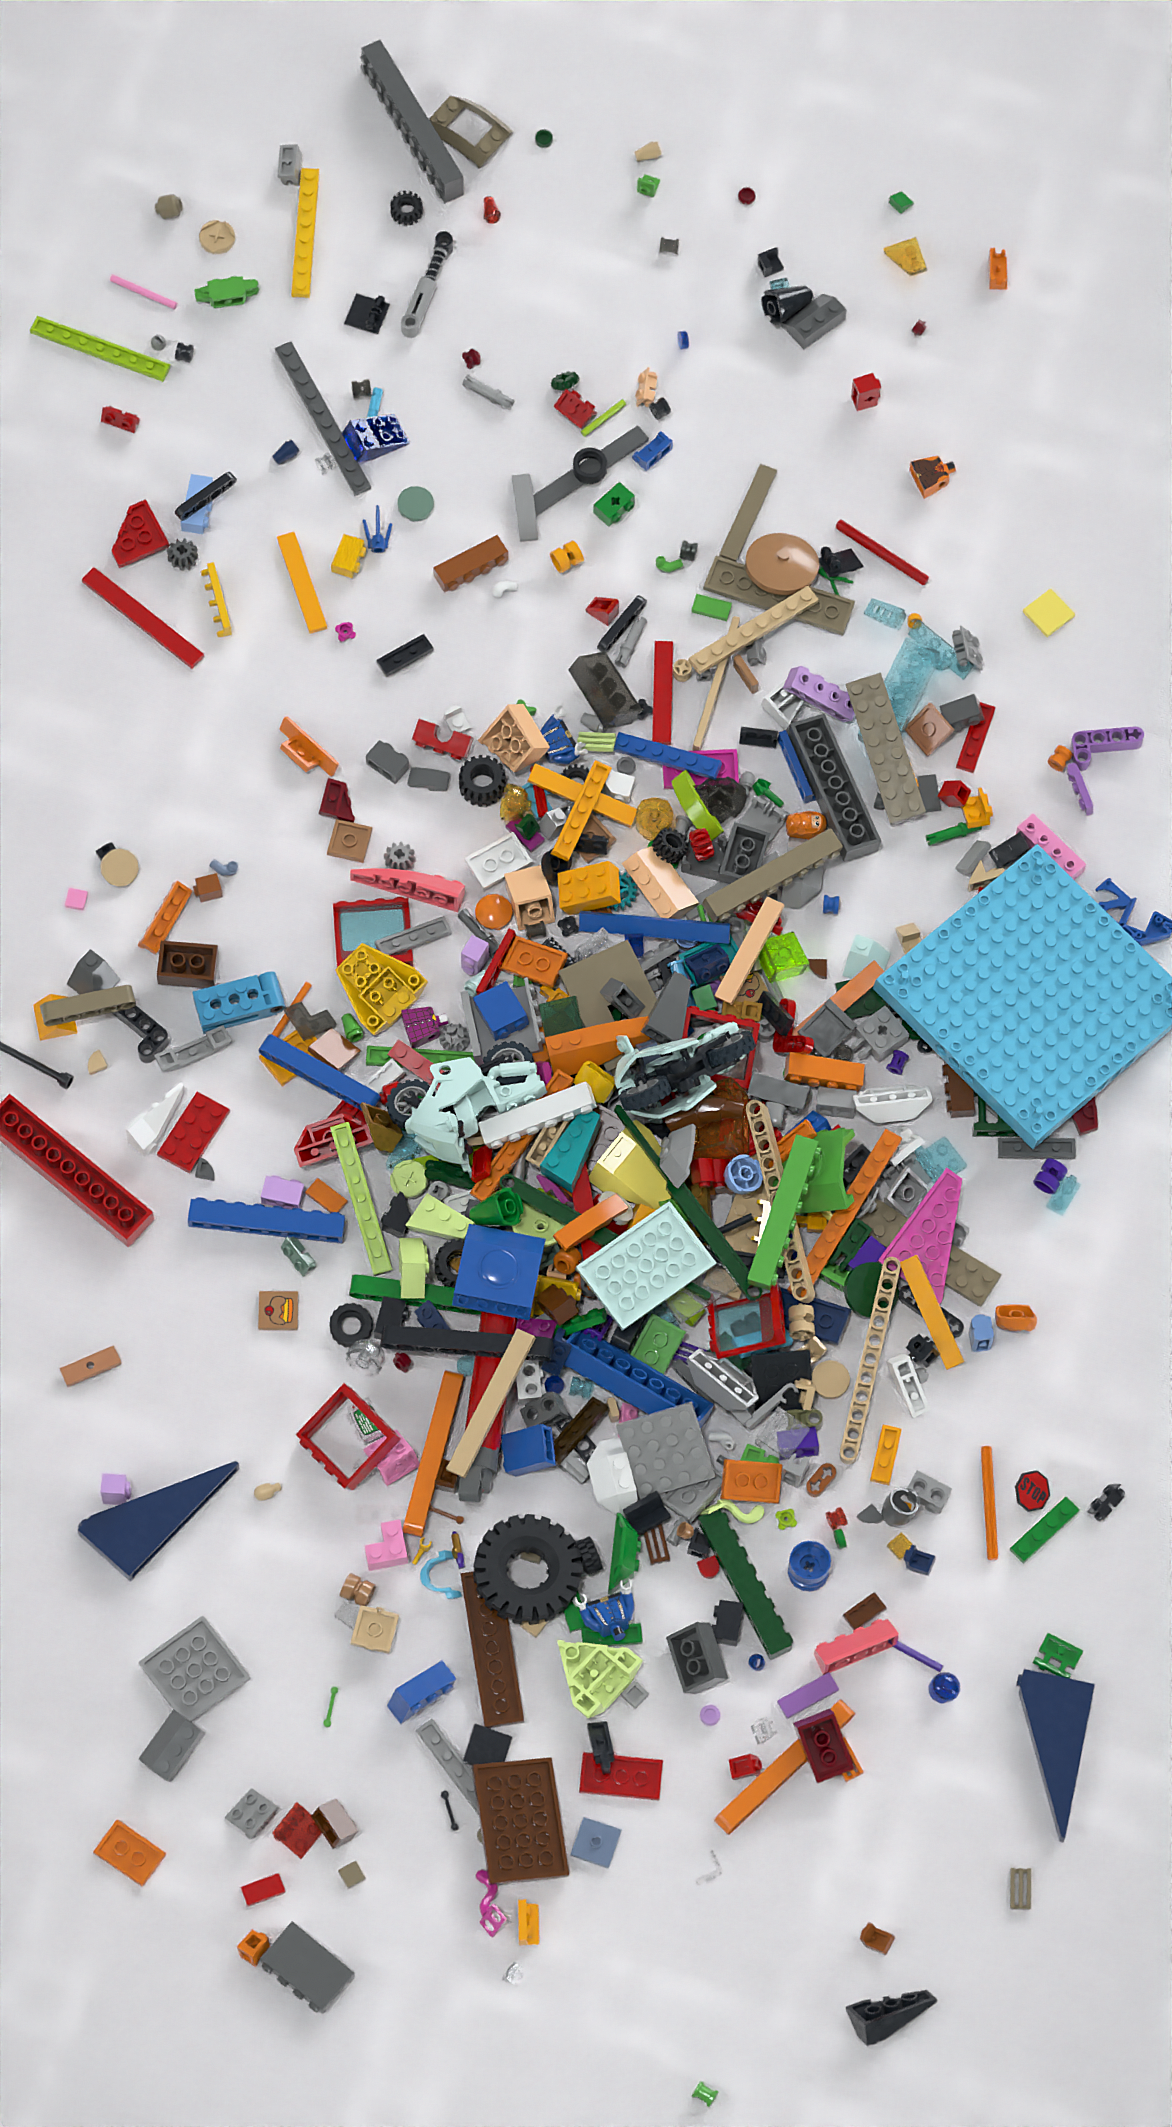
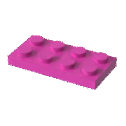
M737 749L689 751L718 759L722 762L715 780L689 773L696 784L694 788L739 786ZM662 765L664 789H673L671 781L683 771Z

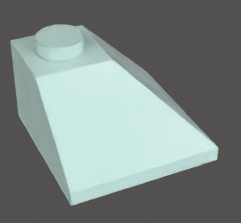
M856 934L842 976L853 979L874 960L885 971L891 953L876 941Z

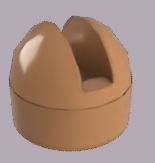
M682 1522L677 1528V1536L683 1539H689L694 1534L693 1527L687 1522Z

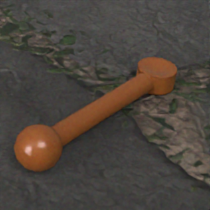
M430 1505V1508H428L429 1511H433L448 1518H451L453 1520H456L457 1524H462L464 1522V1518L462 1516L456 1517L442 1510L432 1507V1505Z

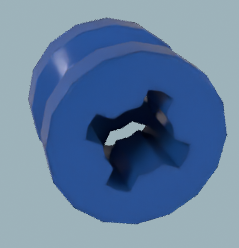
M824 895L823 913L832 912L838 915L839 896L829 897Z

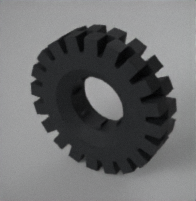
M525 1514L524 1518H519L518 1515L511 1516L507 1522L501 1520L496 1523L493 1530H488L483 1536L482 1542L479 1543L473 1565L474 1583L477 1584L476 1591L480 1598L485 1599L484 1604L490 1611L495 1609L498 1611L497 1616L504 1620L510 1617L513 1618L512 1623L522 1624L523 1621H528L529 1625L539 1624L541 1619L547 1622L554 1619L555 1614H561L565 1611L568 1604L572 1603L577 1594L582 1576L583 1563L580 1561L581 1553L579 1548L575 1547L576 1541L572 1535H566L564 1533L565 1528L559 1523H556L555 1526L551 1524L550 1518L542 1516L540 1520L535 1519V1514ZM519 1553H534L541 1560L545 1561L548 1567L546 1570V1574H549L548 1578L544 1583L541 1582L535 1588L519 1587L514 1584V1581L510 1580L507 1574L509 1567H506L508 1561L511 1558L514 1559L515 1555Z

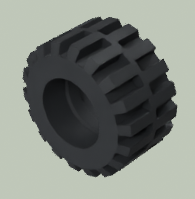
M478 755V758L473 756L471 761L466 760L464 762V766H461L459 772V789L467 802L470 800L472 805L477 803L478 807H482V804H486L487 807L490 806L491 802L493 804L497 803V798L501 799L503 797L506 786L505 769H503L501 763H498L497 759L493 758L492 760L491 756L486 755V758ZM485 775L493 781L487 786H477L472 780L477 776Z
M460 1238L457 1241L456 1239H451V1242H445L444 1246L438 1249V1253L435 1256L434 1271L437 1274V1279L444 1286L455 1288L458 1274H454L448 1269L447 1261L453 1255H462L464 1239Z

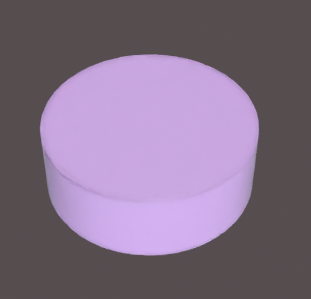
M714 1705L704 1706L700 1712L702 1723L707 1726L716 1725L720 1719L719 1709Z

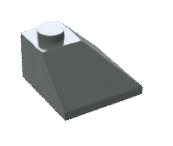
M90 949L76 964L67 981V985L80 995L113 988L121 979L102 957Z

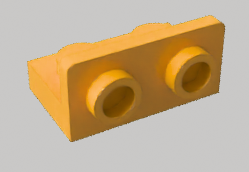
M982 787L978 788V796L969 797L965 806H960L968 829L990 825V817H993L992 807L988 806L987 793H983Z
M526 1899L518 1900L519 1945L539 1944L538 1904H526Z

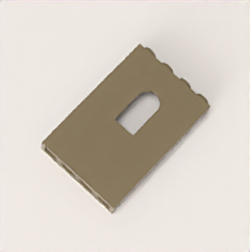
M628 939L558 971L559 978L584 1028L615 1022L607 1007L611 1004L600 993V990L610 978L623 982L645 1005L636 1018L649 1016L657 1001ZM625 1053L620 1054L609 1062L603 1063L602 1066L605 1072L615 1076L617 1064ZM636 1060L629 1066L630 1068L637 1066Z

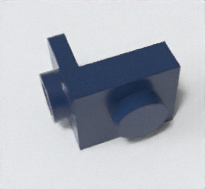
M912 1544L910 1550H906L903 1560L908 1570L929 1576L936 1556L919 1551L916 1545Z

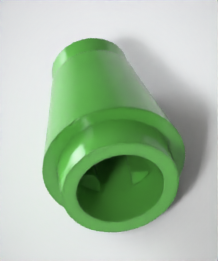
M351 1013L343 1015L341 1020L346 1039L350 1042L361 1040L364 1036L362 1027Z

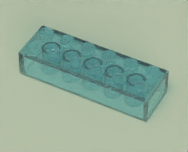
M908 637L905 638L884 680L901 736L940 660V651ZM859 731L858 741L864 743L861 732Z

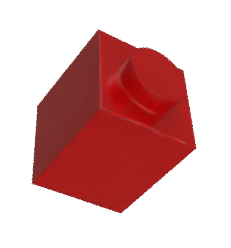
M961 780L944 781L937 797L948 807L965 806L972 790Z

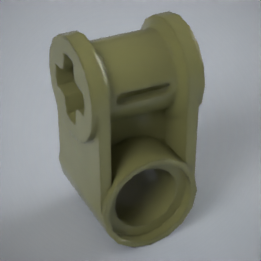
M817 1409L788 1410L785 1412L788 1423L786 1431L816 1427V1431H818L823 1425L822 1413ZM816 1417L819 1419V1422L814 1424L809 1419Z

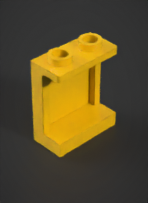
M538 1275L534 1297L554 1284L558 1288L562 1287L567 1295H572L575 1301H580L582 1290L578 1289L579 1282ZM533 1298L531 1318H533L534 1314H544L535 1298Z

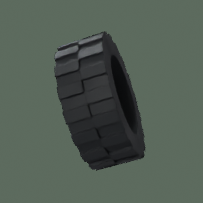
M345 1303L342 1306H338L330 1317V1333L338 1345H342L345 1348L360 1347L363 1343L367 1342L368 1338L370 1339L373 1330L372 1319L368 1310L363 1308L362 1305ZM347 1317H355L361 1323L360 1330L355 1334H347L341 1328L342 1321Z

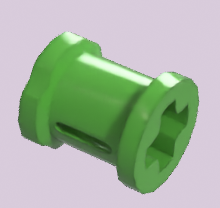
M700 2081L692 2097L701 2099L707 2103L706 2106L710 2107L719 2091H713L705 2086L703 2081Z

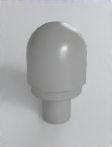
M744 772L740 777L739 786L742 790V797H748L749 791L753 789L755 776L752 772Z

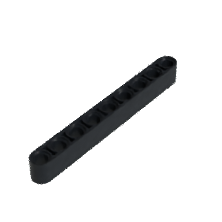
M384 1325L380 1346L390 1350L502 1358L514 1334ZM535 1336L536 1339L525 1360L550 1361L554 1340L548 1337Z

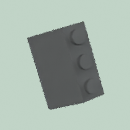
M821 294L784 321L781 326L804 350L844 322L847 309L836 297Z
M753 1072L747 1095L751 1096V1100L762 1102V1099L770 1102L788 1106L787 1110L798 1113L799 1109L804 1110L810 1088Z
M173 1709L138 1759L165 1781L171 1782L206 1732Z

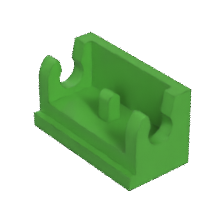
M828 1262L818 1278L843 1292L844 1283L850 1271L844 1269L841 1272L838 1270L839 1266L837 1264L831 1265Z

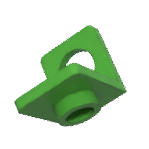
M644 174L643 178H638L637 192L654 198L660 184V179Z

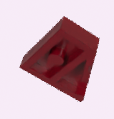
M328 778L318 814L354 823L355 816L352 813V804L348 796L347 784Z

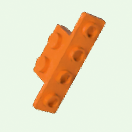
M288 716L284 717L279 730L289 740L283 742L280 749L305 772L319 765L329 776H333L339 763Z

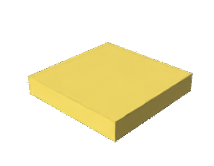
M1051 588L1023 609V613L1046 637H1049L1075 617V613Z

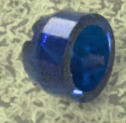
M753 1654L749 1658L748 1662L751 1669L761 1671L765 1667V1659L762 1655ZM758 1659H760L759 1667H756Z

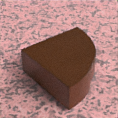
M808 959L809 969L817 977L827 979V959Z

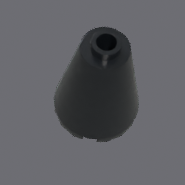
M805 285L770 289L763 292L764 296L761 297V304L765 316L769 315L772 319L769 320L770 323L779 325L811 303L813 292Z

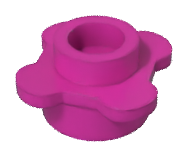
M343 622L335 627V631L339 635L338 640L341 642L348 638L353 639L356 636L351 622Z

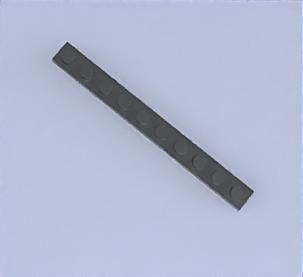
M292 341L276 347L275 352L352 493L354 496L370 490L371 485Z

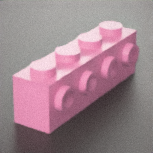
M1034 813L1017 827L1016 834L1022 831L1032 848L1038 844L1073 880L1085 871L1086 863Z

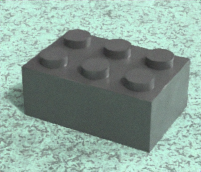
M734 822L716 880L731 884L760 868L771 833Z
M695 1622L666 1637L683 1693L698 1694L728 1679L711 1623Z

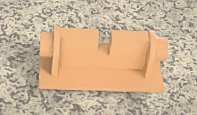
M650 367L638 376L639 389L635 395L637 407L641 403L649 407V404L654 402L655 391L649 390V388L656 389L657 376L655 372H649Z

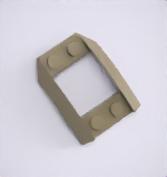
M449 96L429 118L441 140L451 145L467 159H471L478 168L490 158L513 132V130L484 107L468 99ZM464 108L476 113L493 126L475 146L458 133L447 128Z

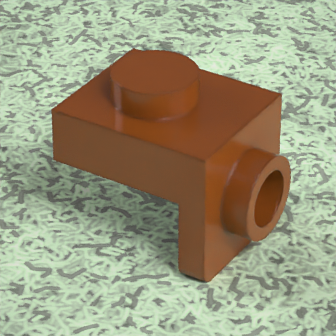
M868 1922L866 1927L862 1929L859 1939L865 1947L886 1955L895 1937L893 1934L878 1929L873 1923Z

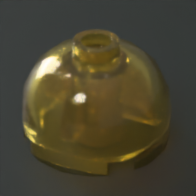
M507 783L504 792L507 794L501 800L500 817H502L501 820L515 822L523 818L526 812H530L532 801H529L528 793L524 788L516 784Z

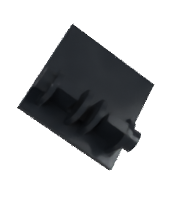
M356 293L344 324L378 334L390 303L385 302V297L381 295L374 299Z
M824 546L821 548V557L818 558L819 564L829 578L864 567L851 548L836 553L831 552L829 547Z

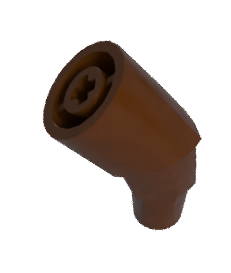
M707 1095L691 1109L675 1112L664 1117V1120L671 1132L694 1124L696 1129L709 1122L720 1121L723 1118L742 1119L744 1102L724 1098L719 1095Z

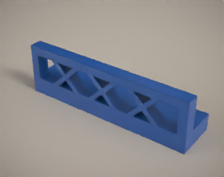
M787 731L779 732L777 741L803 803L807 804L816 801Z

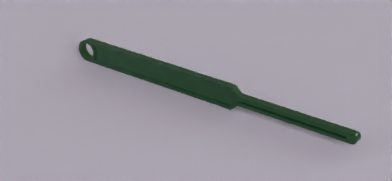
M616 1105L614 1112L665 1179L667 1192L745 1297L750 1301L758 1300L762 1295V1288L748 1284L749 1269L683 1182L679 1188L673 1185L660 1168L659 1156L621 1105ZM754 1286L759 1290V1295L752 1297L748 1294L747 1289Z
M505 1174L500 1178L499 1186L501 1189L506 1188L502 1184L503 1180H513L514 1186L511 1187V1191L518 1193L523 1203L564 1226L581 1215V1213L511 1174ZM603 1227L588 1239L601 1247H605L619 1237V1235ZM693 1282L684 1287V1289L706 1301L711 1298L709 1291Z

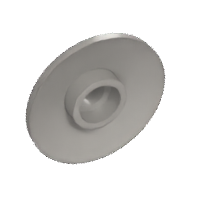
M876 1186L873 1187L855 1219L862 1217L867 1212L872 1213L876 1208L875 1199L878 1192Z

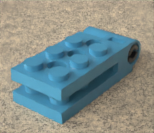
M273 971L192 992L203 1034L222 1025L226 1029L275 1016L286 1009L277 975Z

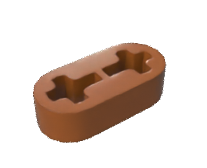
M825 1463L812 1475L806 1484V1492L809 1496L819 1497L836 1477L834 1465ZM823 1470H825V1471L831 1470V1476L827 1475V1476L823 1479V1478H822L823 1475H824V1471H823ZM819 1481V1482H820V1484H819V1486H818L819 1491L816 1490V1489H815L814 1491H812V1490H811V1487H812L811 1484H812V1485H816L817 1482Z

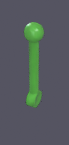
M335 1686L330 1690L332 1694L327 1718L323 1722L326 1728L331 1726V1713L335 1695L338 1693V1688Z

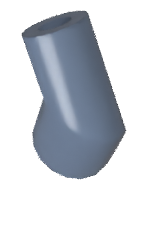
M214 859L209 865L221 876L235 874L238 870V864L235 861L222 865Z

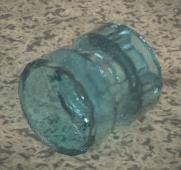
M573 1376L569 1395H580L584 1399H589L593 1381L589 1379L581 1380L579 1377Z

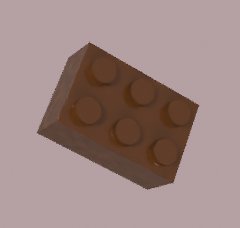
M161 940L157 967L158 984L198 988L215 986L219 958L218 945Z

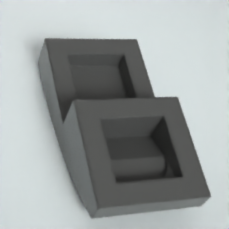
M411 767L407 784L409 787L428 788L429 791H447L451 774L435 769Z

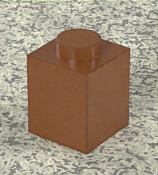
M217 873L195 878L196 885L193 886L195 897L199 896L201 903L223 897Z

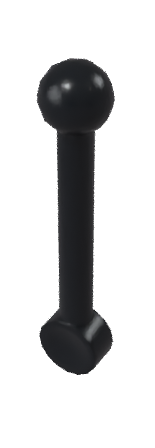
M442 1791L441 1798L444 1799L451 1821V1830L456 1831L458 1824L455 1823L449 1804V1793Z

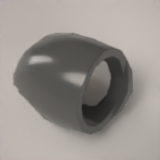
M910 1488L894 1489L884 1500L881 1511L886 1524L889 1526H903L914 1517L920 1506L918 1493ZM902 1495L910 1496L914 1501L912 1512V1504L903 1501L900 1498Z

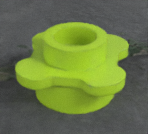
M793 1509L776 1512L775 1517L778 1519V1528L780 1530H784L786 1527H796L797 1521L794 1519Z

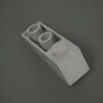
M574 802L545 813L539 826L541 832L548 840L560 835Z

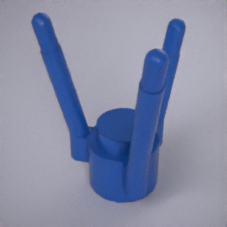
M376 505V535H373L372 539L366 520L363 519L362 522L368 542V549L373 553H383L385 549H388V541L393 524L389 523L384 539L383 535H380V506Z

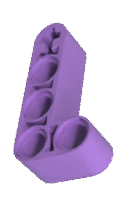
M1133 726L1075 732L1070 744L1073 754L1072 763L1077 764L1080 771H1084L1089 767L1091 753L1138 749L1143 743L1144 731L1140 727ZM1112 738H1119L1121 741H1114ZM1095 739H1099V740H1101L1102 742H1101V743H1097V742H1095L1094 740H1095ZM1076 741H1081L1084 744H1077ZM1078 758H1084L1086 761H1080Z

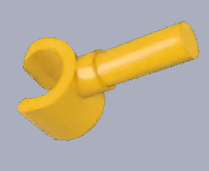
M425 1537L420 1539L418 1553L412 1561L414 1565L417 1564L423 1553L428 1552L431 1548V1541L429 1545H423Z

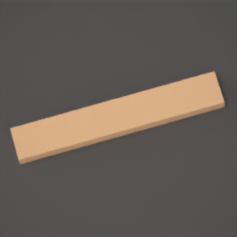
M766 897L714 995L715 998L730 1005L733 1004L785 907L783 903Z

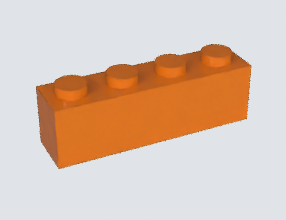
M790 1052L785 1061L784 1080L795 1084L806 1083L812 1087L825 1086L827 1088L859 1092L863 1086L865 1064Z

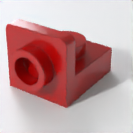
M746 1754L728 1759L733 1780L752 1775L759 1776L761 1774L762 1763L756 1755Z

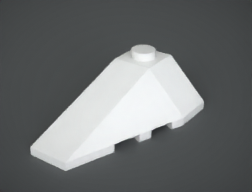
M182 1083L165 1094L161 1103L155 1102L152 1104L147 1114L143 1111L125 1128L128 1142L144 1157L148 1153L151 1154L157 1148V1144L185 1092Z

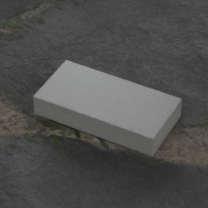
M976 840L955 869L960 873L971 874L980 860L991 849V844L986 841Z

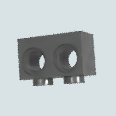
M547 1392L541 1396L542 1398L528 1402L524 1408L520 1409L526 1427L538 1424L550 1427L567 1418L569 1415L561 1396L554 1392ZM554 1403L553 1409L550 1410L551 1404ZM537 1412V1417L533 1420V1416Z

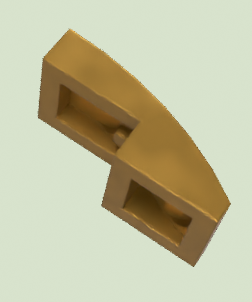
M744 1000L743 1002L734 1001L730 1005L723 1001L721 1015L732 1014L737 1016L738 1019L750 1018L759 1023L762 1003Z

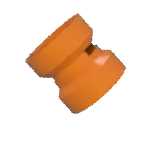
M1058 745L1054 750L1055 754L1051 755L1047 762L1053 769L1063 771L1066 767V762L1071 760L1073 754L1068 748Z

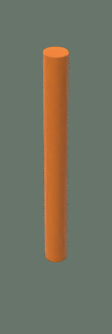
M309 982L304 983L271 1033L272 1035L279 1037L312 987Z

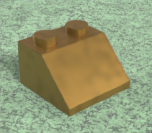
M362 1102L361 1108L375 1148L382 1152L392 1153L403 1136L401 1129L392 1122L387 1111Z

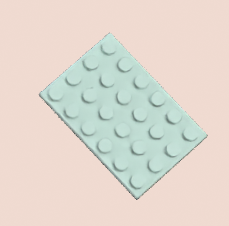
M669 1201L580 1263L575 1269L623 1331L715 1266L716 1262Z

